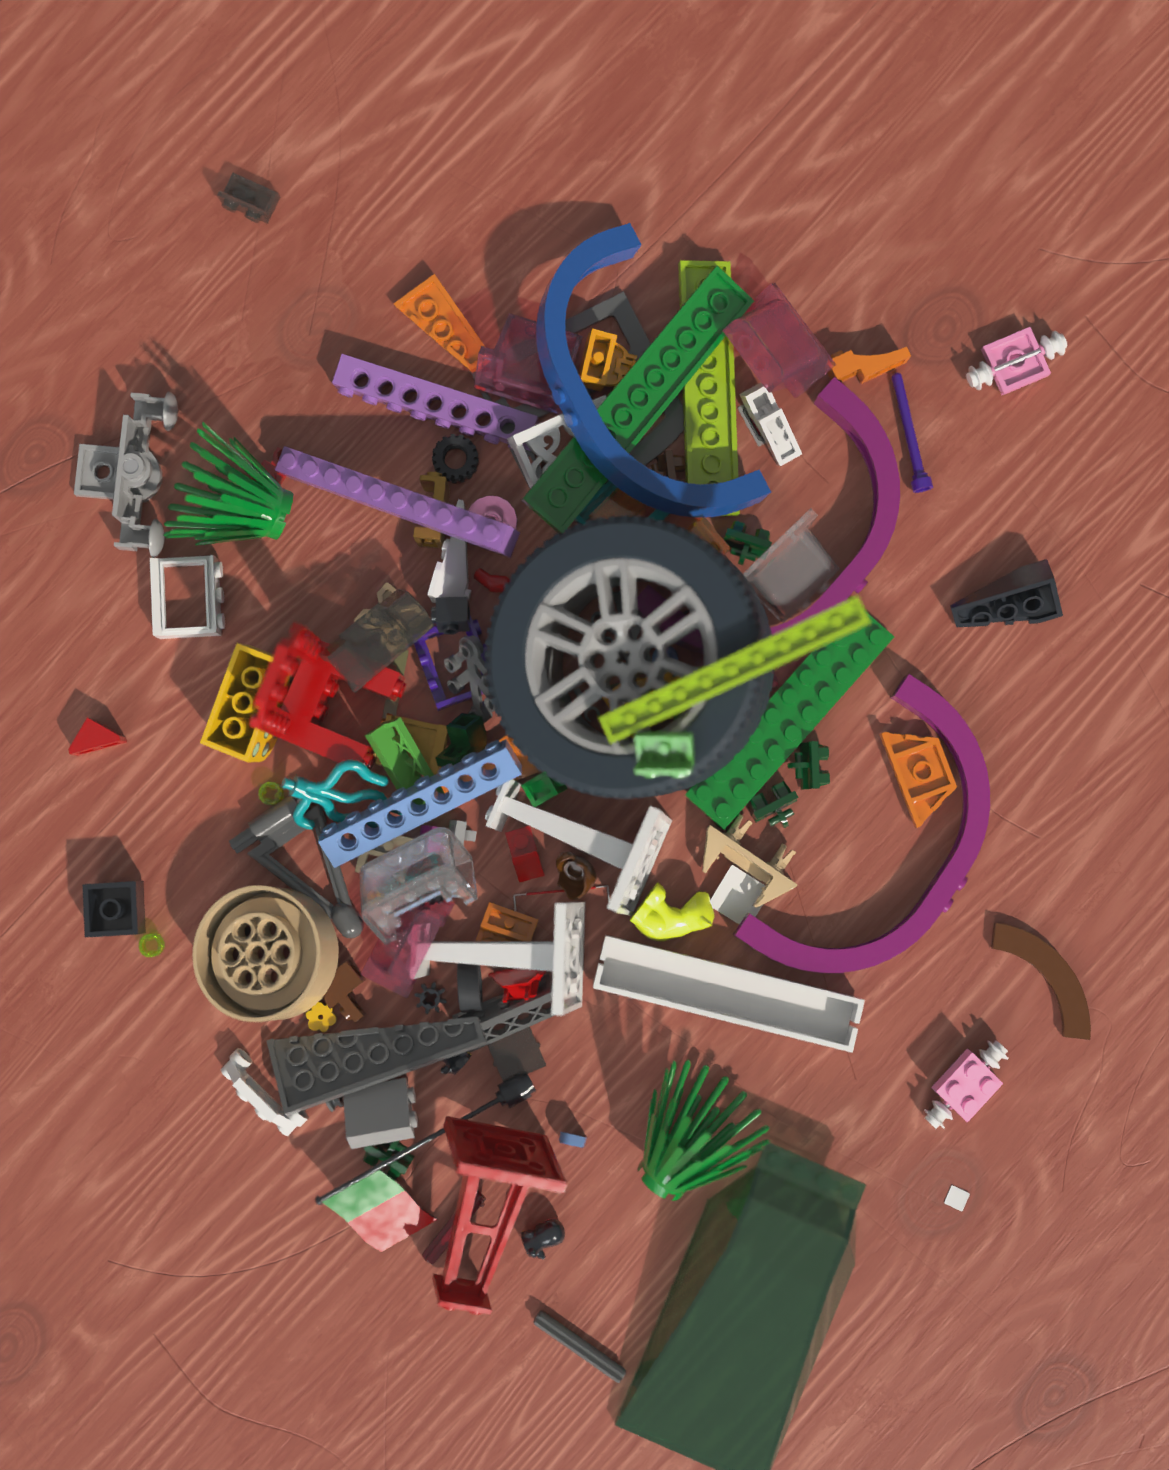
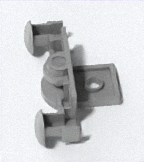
M167 392L165 398L151 397L149 394L131 393V397L135 400L133 419L129 415H123L120 447L79 444L74 495L77 497L113 500L112 516L122 522L119 543L114 542V547L119 550L137 551L138 547L149 548L152 558L157 557L162 551L164 529L161 522L157 519L152 521L151 526L140 525L143 502L149 501L158 492L162 483L161 466L156 457L149 451L152 420L163 421L166 431L171 430L175 426L178 418V403L172 392ZM108 466L110 469L109 476L105 479H99L97 475L99 468Z

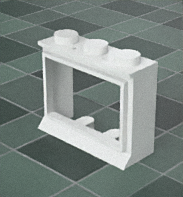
M214 555L150 558L153 636L159 639L222 636L221 629L225 628L224 613H221L220 603H224V591L219 583V577H223L222 562H219V559ZM204 565L207 626L167 629L164 567Z

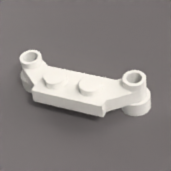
M237 1048L229 1056L230 1060L221 1068L222 1074L227 1079L232 1080L233 1086L237 1089V1095L242 1100L249 1101L255 1107V1112L261 1119L277 1124L279 1131L286 1136L297 1126L301 1127L308 1120L309 1117L304 1110L289 1116L284 1114L283 1108L246 1072V1069L252 1064V1059L244 1050Z

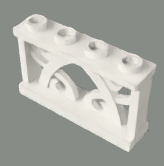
M606 395L592 400L596 409L606 398ZM563 414L507 438L530 488L538 480L536 476L538 464L541 461L547 463L542 469L543 474L556 458L551 453L556 450L560 442L558 427L563 426L565 431L574 437L571 428L565 423ZM547 435L553 439V444L548 450L544 449V447L549 445L544 442V437ZM522 443H526L533 453L538 456L532 464Z

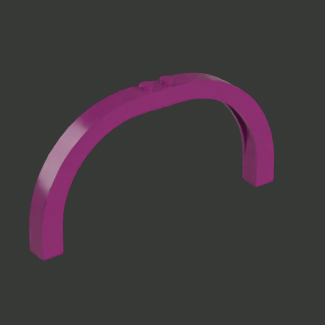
M835 377L817 396L814 405L849 435L862 454L872 484V519L865 541L852 562L811 607L790 621L771 627L772 636L850 600L848 597L853 591L858 594L868 583L865 580L866 576L875 567L886 550L894 532L899 513L900 478L898 465L886 432L867 405ZM650 585L637 597L638 616L643 619L649 617L667 601ZM677 610L659 625L660 632L665 633L685 619L687 615ZM695 628L675 642V644L683 648L704 654L702 635L698 628Z
M910 674L904 676L890 698L926 722L942 739L953 757L961 780L963 794L961 824L954 845L910 913L888 932L862 944L842 948H821L801 944L788 939L750 913H747L733 935L775 961L797 969L819 973L858 971L883 963L917 942L930 929L942 911L946 913L954 901L951 897L956 890L960 891L968 880L966 875L978 856L989 821L990 785L988 771L978 742L960 714L942 696Z

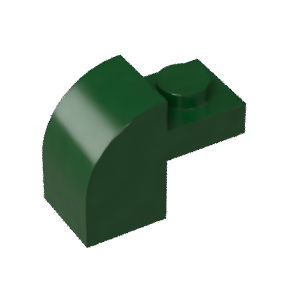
M461 713L446 726L451 744L437 755L435 759L438 767H444L448 764L453 766L461 762V759L472 752L477 754L485 750L487 735L482 716Z

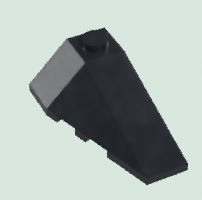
M1047 559L1021 566L950 605L956 628L988 626L993 622H1004L1005 625H1013L1014 621H1028L1029 624H1038L1063 616L1055 578Z

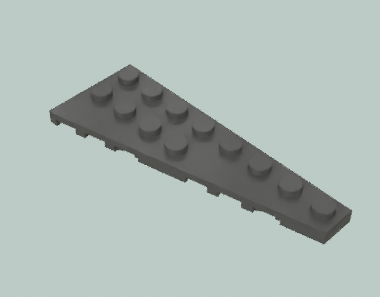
M479 1017L266 1040L283 1112L287 1116L487 1044Z

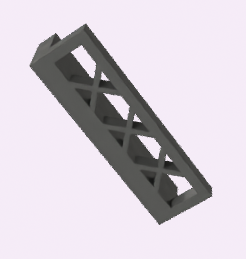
M549 974L542 976L539 980L537 995L534 998H529V1000H507V1003H503L504 993L484 1001L481 1011L459 1012L452 1015V1018L479 1017L486 1037V1045H489L555 1016L552 1015V1007L548 1009L541 1008L543 1004L552 1001V980ZM524 1012L530 1013L525 1019H517L518 1015ZM499 1023L506 1024L504 1028L500 1030L493 1029V1027ZM483 1045V1046L474 1048V1049L469 1050V1051H467V1052H468V1053L473 1052V1051H475V1050H477V1049H480V1048H482V1047H484V1046H486V1045Z

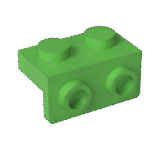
M693 732L636 733L637 763L634 767V774H641L644 777L671 775L675 778L691 774L695 764Z

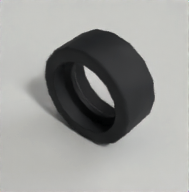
M458 963L457 988L461 1012L481 1011L483 1004L481 967L476 964Z

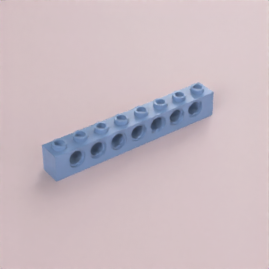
M507 739L501 742L499 740L493 741L485 747V750L477 754L475 752L469 753L461 759V762L453 766L452 764L445 765L439 769L437 774L418 779L414 786L408 789L400 788L393 792L390 798L384 801L378 799L372 802L368 809L360 813L359 811H354L338 824L335 822L328 824L322 829L318 843L333 867L336 868L522 775V765ZM490 762L496 767L492 770H487L482 765ZM467 774L472 777V780L465 782L460 780L459 776ZM439 786H444L449 791L446 793H439L436 790V788ZM421 798L426 803L417 805L412 800ZM398 810L402 815L396 817L391 815L389 811ZM373 821L376 822L379 826L377 828H371L366 823ZM351 833L356 838L350 840L345 838L343 834Z

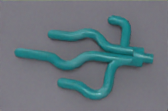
M350 759L338 763L323 781L313 782L296 775L293 780L285 777L281 787L288 789L290 796L301 799L293 812L294 822L302 828L312 830L315 827V822L303 816L311 802L322 805L327 816L331 820L340 823L350 813L338 812L330 799L348 804L367 799L374 801L388 799L382 792L374 789H364L353 793H345L333 789L332 787L338 782L345 771H356L364 780L379 786H387L389 779L370 771L365 764ZM398 810L389 811L398 815H402V813ZM373 821L366 823L371 828H377L379 826L376 822Z

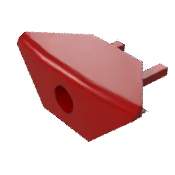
M512 968L488 973V976L502 988H505L502 1001L507 1003V1000H529V998H534L537 995L539 980L546 971Z

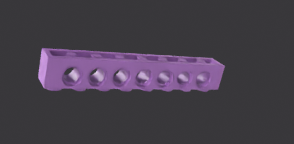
M341 354L332 382L341 395L350 398L353 397V394L363 397L362 401L371 405H377V402L386 404V408L393 412L401 413V410L410 412V416L415 419L425 421L426 418L435 420L436 425L447 429L451 425L460 428L459 432L468 436H474V433L484 436L483 439L493 444H498L499 441L507 443L508 448L512 450L513 448L510 447L507 438L539 424L538 416ZM363 376L369 378L365 386H357L359 378ZM384 385H393L391 393L387 395L381 394V389ZM409 392H416L417 398L415 401L410 403L405 401V397ZM433 400L442 401L441 407L438 410L429 409V405ZM463 407L466 409V414L462 418H455L453 416L457 408ZM482 415L491 417L489 424L486 426L478 425V419ZM506 423H513L515 425V430L510 434L502 432V427ZM522 443L524 449L530 451V448L527 446V444Z

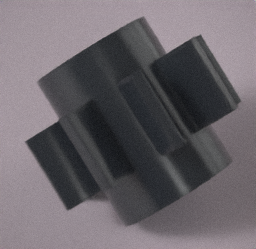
M436 981L429 988L425 983L421 984L423 992L414 994V996L420 998V1002L416 1007H425V1014L427 1015L433 1008L439 1013L441 1010L438 1004L447 1003V1000L442 998V993L446 989H437ZM427 991L430 994L435 993L437 995V998L434 1000L436 1004H433L431 1001L428 1003L425 1001V998L428 996Z

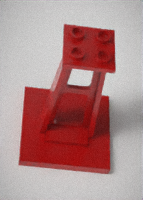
M446 1116L443 1127L457 1174H463L443 1275L433 1274L432 1281L438 1306L451 1311L459 1309L475 1315L482 1313L491 1315L492 1308L487 1291L528 1188L533 1187L564 1193L567 1182L547 1135ZM480 1178L511 1183L497 1223L493 1226L470 1221ZM468 1233H477L491 1237L476 1280L457 1278L464 1243Z

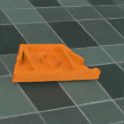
M883 732L880 734L881 740L914 827L918 828L942 804L944 799L957 788L939 738Z

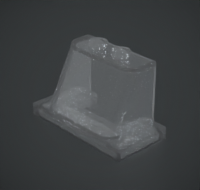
M811 508L743 573L756 591L760 601L782 623H785L797 610L800 613L804 612L812 604L809 599L816 592L821 595L831 585L828 580L840 569L809 529L818 516Z

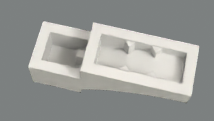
M761 382L739 394L749 416L759 429L778 466H782L802 455L783 410L778 407L768 384Z

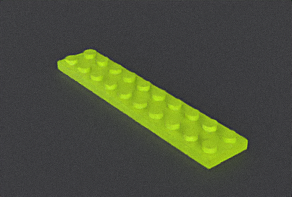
M680 260L678 264L680 308L714 267L718 266L731 278V262ZM733 328L683 387L685 473L687 483L716 484L738 478ZM740 511L722 516H738Z

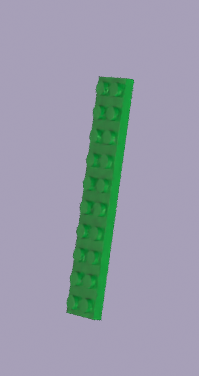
M866 612L871 622L870 624L814 649L769 699L765 713L762 714L756 731L750 736L744 748L725 767L708 779L692 786L684 795L721 829L724 830L895 637L870 614Z

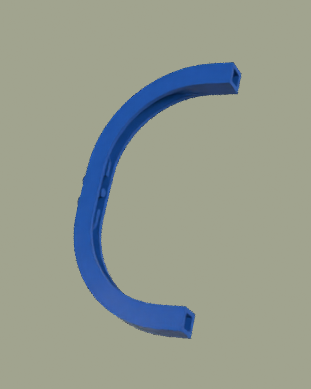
M631 223L608 229L583 241L563 260L545 289L537 314L536 342L541 367L552 391L553 400L559 405L566 425L571 428L584 453L593 465L620 490L643 504L666 513L695 518L716 517L737 512L760 503L771 493L760 469L723 483H685L660 475L638 462L622 448L608 431L571 359L565 331L566 309L574 287L581 280L596 270L632 259L642 244Z

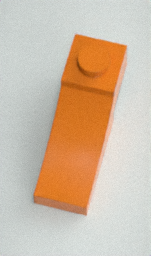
M907 346L880 355H855L852 350L845 353L841 350L829 357L825 370L830 380L835 377L840 382L857 376L860 384H863L907 363L911 354Z

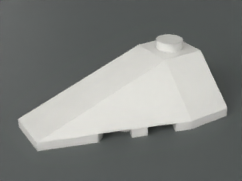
M458 499L456 507L465 510L464 501ZM450 536V539H446L443 543L441 559L444 560L443 563L437 561L427 594L433 603H436V598L468 597V600H470L471 590L468 589L467 542Z

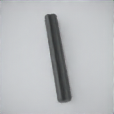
M540 1311L536 1315L533 1322L535 1326L615 1382L619 1383L626 1374L625 1368L545 1312Z

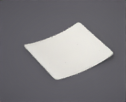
M731 865L710 900L713 909L740 924L747 913L754 917L758 914L762 905L757 908L752 905L759 897L762 887H765V885L734 865Z

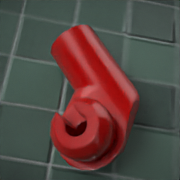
M482 568L477 569L474 573V579L491 592L502 593L505 584L511 581L504 575H490Z

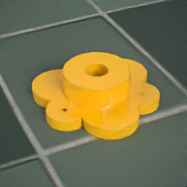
M317 1002L312 1007V1010L306 1013V1017L309 1019V1029L312 1031L320 1029V1031L326 1032L329 1026L334 1025L337 1020L336 1015L332 1013L333 1008L329 1009L327 1005L324 1006L323 1003Z

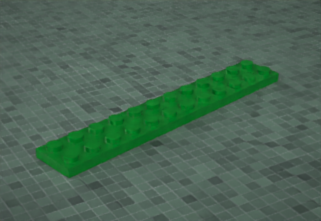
M718 266L712 269L597 408L608 431L627 453L632 451L754 302ZM574 436L521 501L556 532L563 534L564 530L571 525L608 479L593 465Z

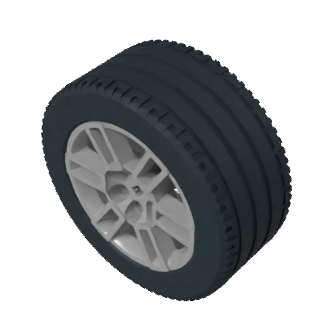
M610 516L609 519L602 517L586 521L585 525L579 523L565 529L563 534L557 533L551 539L543 542L544 546L534 549V552L525 558L527 561L524 564L520 563L515 573H512L510 576L511 581L503 587L504 590L498 597L500 601L498 605L495 604L493 616L490 618L492 624L491 628L487 630L488 637L485 644L488 646V651H485V669L488 670L486 681H488V691L493 696L491 702L494 705L496 715L501 718V721H499L501 726L504 727L507 736L513 738L512 743L519 749L520 753L527 756L528 761L540 771H545L547 776L561 784H566L570 788L590 793L591 795L620 799L660 796L681 791L708 779L725 767L748 743L750 736L754 734L761 721L762 714L765 713L770 698L769 693L772 690L773 669L685 709L672 723L656 731L693 732L695 764L691 774L681 778H675L671 775L644 777L641 774H634V767L637 763L635 738L625 737L612 744L606 735L593 728L580 714L603 696L610 698V711L612 712L623 707L626 702H633L646 696L650 691H657L671 684L664 680L666 672L684 678L701 670L669 658L666 651L669 646L695 628L700 629L704 646L703 668L771 637V628L768 624L769 621L756 591L743 573L728 558L694 533L669 522L639 516ZM636 582H656L671 590L673 596L649 617L643 619L638 616ZM621 585L622 613L615 612L612 588ZM599 596L602 618L593 624L578 617L580 612L594 598ZM682 606L689 608L691 612L689 616L665 633L660 632L659 625ZM636 626H641L643 635L640 639L634 640L631 635L632 630ZM570 629L584 635L582 643L567 638ZM614 629L616 638L612 643H607L605 634L608 630ZM651 648H657L659 656L655 662L651 663L647 658V653ZM563 652L579 657L580 666L578 670L565 679L563 675ZM623 653H631L628 658L629 664L621 662L624 659ZM602 654L605 658V664L597 669L594 665V659L597 655ZM645 673L648 681L644 687L640 688L637 686L636 678L639 674ZM614 676H618L621 680V685L616 691H613L609 684ZM583 682H587L590 685V689L572 702L568 692ZM649 726V727H647V728H645V729H643V730H640V731H638V732H652V731L650 730V726Z

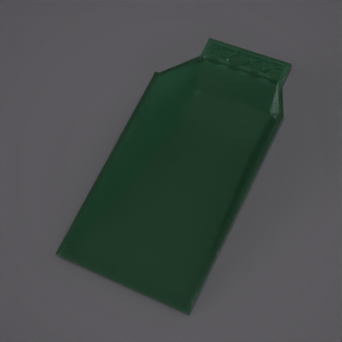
M771 1142L763 1146L764 1150L761 1151L754 1167L707 1199L615 1419V1426L715 1470L772 1469L855 1266L856 1209L866 1184Z

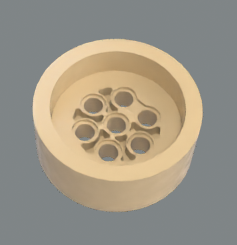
M270 886L243 887L219 899L200 922L193 945L195 976L206 998L218 1010L232 1018L248 1022L289 1019L312 1008L329 989L338 964L339 949L337 935L329 916L317 902L307 895L287 888ZM273 923L277 926V932L274 936L270 933V927ZM248 924L251 926L249 937L245 935V928ZM285 946L290 948V956L287 959L283 956ZM260 947H262L265 952V955L262 960H260L258 957V950ZM236 948L239 951L237 961L233 959V951ZM273 970H276L278 974V979L275 983L271 980ZM248 971H250L252 974V981L250 984H248L246 981V974Z

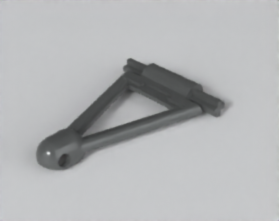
M290 795L286 796L248 822L249 828L229 841L232 849L238 854L259 840L261 844L248 852L249 856L291 889L299 891L317 902L344 937L352 939L362 933L364 922L355 906L351 904L340 866L333 867L322 848L323 857L338 902L335 905L269 855L306 830L298 826L293 820L294 809L301 799ZM320 804L303 815L305 818L315 822L318 840L322 829L327 826L322 805Z

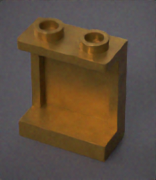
M427 472V475H420V483L423 490L434 492L433 499L448 504L450 487L447 478L442 477V474L438 472ZM414 526L413 537L419 547L442 549L445 541L444 533L430 528Z
M387 713L386 719L382 718L380 724L399 718V716ZM401 717L434 775L437 774L442 767L437 766L435 757L446 749L449 738L446 726ZM393 727V729H394V731L396 732V734H397L398 736H400L399 733H398V731L396 730V728ZM407 751L409 757L413 759L412 755ZM373 752V757L377 759L376 765L382 766L377 755Z

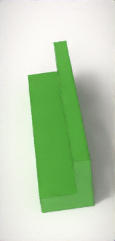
M401 717L383 722L365 735L397 790L403 787L408 789L414 786V783L422 778L420 774L429 777L434 775ZM393 727L396 728V730L398 731V733H399L400 736H398V735L396 734V732L394 731ZM407 751L412 755L413 759L409 757ZM441 786L436 788L439 793H444ZM421 798L412 800L417 805L426 803Z

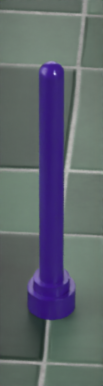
M895 372L892 375V382L914 471L911 486L913 493H920L932 489L933 483L927 472H924L902 375L899 372Z

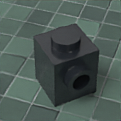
M468 597L436 598V607L431 608L432 623H436L439 633L443 632L447 635H454L458 632H470V604Z

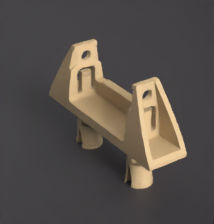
M738 814L727 833H721L713 826L708 825L702 872L706 873L715 859L719 858L718 855L722 853L724 857L747 873L766 883L765 887H762L759 897L752 905L755 908L797 886L795 882L784 876L783 872L793 855L796 854L794 850H790L782 859L787 848L782 843L770 863H765L740 846L741 843L739 841L750 825H752L750 820H747L739 829L738 827L744 816Z

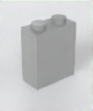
M406 1078L380 1082L343 1096L346 1139L351 1149L415 1138L414 1128L418 1127L416 1111H412V1103H416L414 1087H409Z

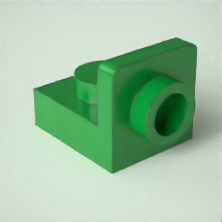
M544 771L521 786L532 806L537 807L567 790L566 784H561L550 778Z

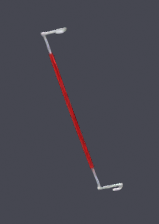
M605 885V886H596V887L593 886V887L591 888V889H596V888H601V887H607L608 902H610L609 887H608V885ZM562 889L541 892H530L524 894H514V911H516L515 896L547 894L565 891Z

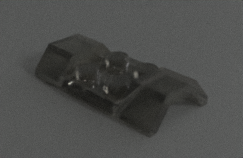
M397 589L343 631L339 638L320 652L319 656L322 660L329 662L344 677L351 690L355 693L432 629L434 624L426 610L407 591Z

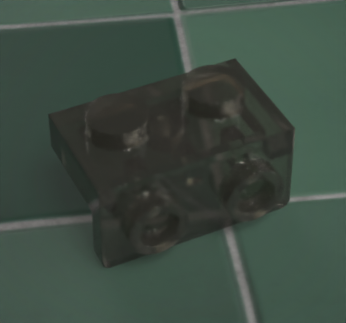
M232 173L224 192L219 190L217 193L223 208L233 213H236V210L244 213L247 219L255 223L262 221L268 224L280 199L279 193L235 173Z

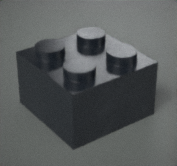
M144 881L82 884L85 938L146 933Z

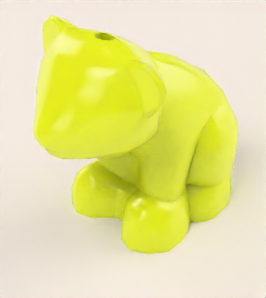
M657 882L630 918V921L647 938L654 941H666L712 926L714 910L710 902L709 893L700 891L693 895L681 909L671 907L664 900L666 890Z

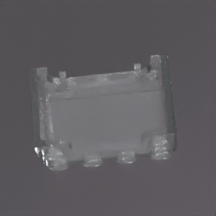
M445 827L432 829L364 864L359 870L362 919L385 945L397 940L395 927L401 926V918L398 915L440 894L447 902L452 901V897L462 898L466 905L478 899L472 856L454 833Z

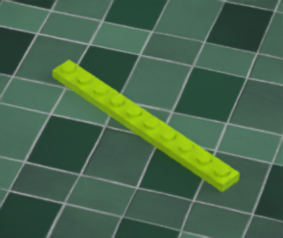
M856 596L599 717L609 742L613 744L871 622L859 597Z

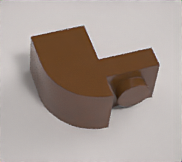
M350 960L345 961L336 969L334 979L324 994V998L329 1009L339 1003L342 1006L339 1009L342 1015L348 1021L352 1019L356 1023L366 1012L350 993L366 979Z

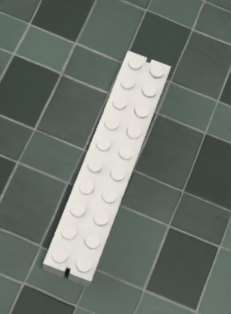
M605 935L600 954V960H604V964L598 963L593 983L594 989L853 1053L858 1029L849 1025V1022L851 1020L854 1023H860L865 1000L859 997Z

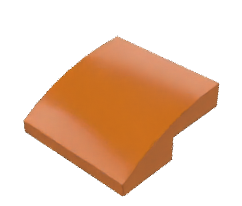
M489 902L475 941H531L538 919Z

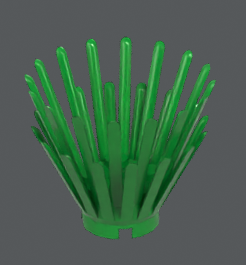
M202 422L203 427L218 441L200 428H197V433L247 472L256 482L201 446L190 442L191 449L214 464L216 470L227 476L230 481L187 461H183L182 467L193 472L196 480L208 484V488L211 491L222 495L182 483H175L174 488L176 490L189 494L185 497L187 502L201 505V508L171 503L168 505V509L204 516L182 514L177 517L178 521H166L164 526L187 528H174L171 531L165 532L163 536H166L165 538L195 537V540H202L195 545L262 537L277 540L286 525L284 522L286 514H290L293 492L283 488L234 436L233 439L229 438V444L209 425Z
M689 1059L684 1063L664 1120L663 1116L677 1067L675 1060L671 1064L670 1072L667 1068L665 1070L656 1115L657 1091L656 1089L653 1091L652 1100L650 1099L644 1155L637 1167L638 1172L642 1167L645 1172L641 1178L643 1183L661 1198L665 1199L669 1193L675 1195L671 1201L680 1199L685 1192L747 1168L748 1166L740 1165L722 1173V1171L764 1150L761 1147L771 1141L765 1139L721 1162L766 1133L770 1126L765 1125L731 1146L728 1144L724 1145L761 1114L762 1111L758 1108L737 1125L729 1123L708 1142L714 1132L747 1097L745 1091L740 1092L719 1116L720 1109L715 1107L704 1119L729 1082V1078L723 1076L691 1122L702 1100L698 1092L709 1072L708 1065L702 1067L669 1134L691 1066Z

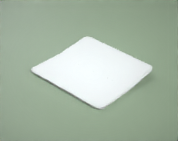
M952 1185L944 1203L959 1211H963L970 1194Z

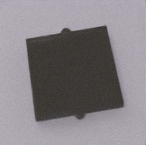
M530 1027L488 1045L494 1059L493 1066L497 1067L503 1082L518 1073L520 1075L525 1072L529 1074L546 1066L539 1049L541 1044L536 1042Z

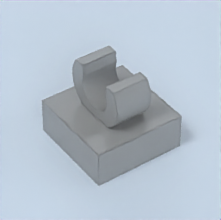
M450 820L448 828L449 837H447L446 846L463 848L464 840L475 842L477 831L466 830L467 822Z

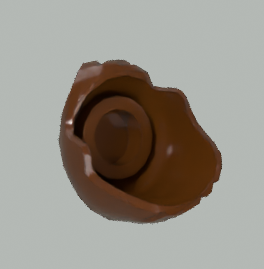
M569 851L558 855L556 859V868L559 872L558 886L565 891L569 899L577 900L582 898L596 882L597 876L594 867L588 860L576 856Z

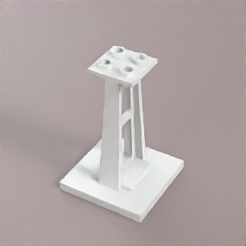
M513 779L497 787L496 796L498 797L494 806L491 805L486 813L485 820H487L485 826L502 832L509 815L621 868L622 871L617 880L618 883L607 908L628 916L633 915L672 823L668 816L650 806L634 843L630 844L515 800L522 784Z
M586 902L555 903L554 941H431V923L412 924V929L408 933L411 956L407 959V971L410 972V978L413 979L429 976L430 961L553 971L552 1015H565L582 1007Z

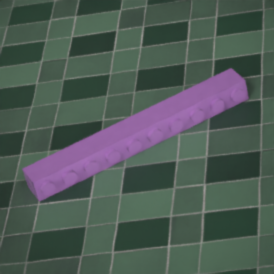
M286 446L282 450L275 471L296 481L510 558L520 534L519 531L507 524Z

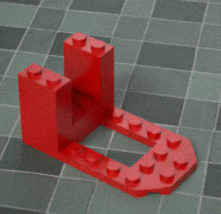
M294 622L289 629V633L292 634L289 640L282 638L278 644L255 697L254 706L258 707L259 710L258 715L253 714L251 717L250 726L338 763L350 759L357 760L371 770L376 760L373 757L374 750L371 747L319 726V722H324L327 717L329 708L326 706L330 697L334 698L338 691V679L395 702L397 697L401 698L407 686L404 683L405 678L397 671L322 641L308 628ZM296 673L288 691V687L285 686L289 676L293 677ZM283 700H284V703H283L281 709L278 708V707H276L277 704H278V701H279V702H283Z

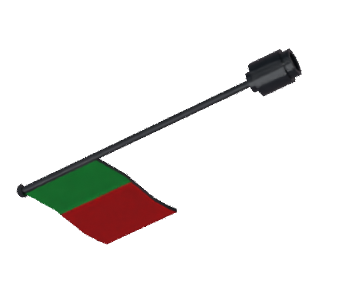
M527 1072L522 1075L518 1073L498 1084L499 1091L495 1092L497 1098L460 1119L469 1120L499 1102L502 1107L508 1105L510 1109L532 1097L531 1094L536 1089ZM444 1128L319 1197L317 1195L315 1198L316 1204H325L343 1217L366 1243L380 1252L437 1221L436 1217L422 1209L397 1181L381 1169L444 1134Z

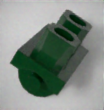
M734 521L731 528H727L721 547L731 550L730 554L739 556L738 564L742 566L745 559L755 562L756 558L765 561L772 542L769 541L770 532L760 528L752 536L745 533L747 527L745 523Z
M818 741L800 743L799 752L795 753V763H787L788 769H795V779H800L801 790L819 789L820 786L830 783V773L828 770H819V761L828 760L829 747L819 745Z
M782 781L771 788L777 799L776 801L768 804L763 793L754 796L750 800L754 811L752 817L756 823L775 813L776 816L768 819L771 827L779 822L783 828L789 826L787 818L794 815V812L791 808L783 812L781 809L797 802L799 797L796 791L791 792L790 788Z
M399 1141L366 1146L363 1149L366 1151L363 1161L370 1166H376L379 1160L385 1161L408 1147ZM408 1153L389 1164L384 1172L396 1180L401 1174L406 1173L415 1156Z

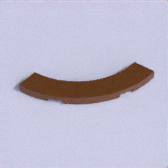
M994 923L991 949L1002 950L1027 961L1037 969L1049 986L1052 987L1060 1009L1062 1036L1090 1040L1091 1024L1087 1000L1079 980L1068 963L1055 949L1037 936L1010 925Z

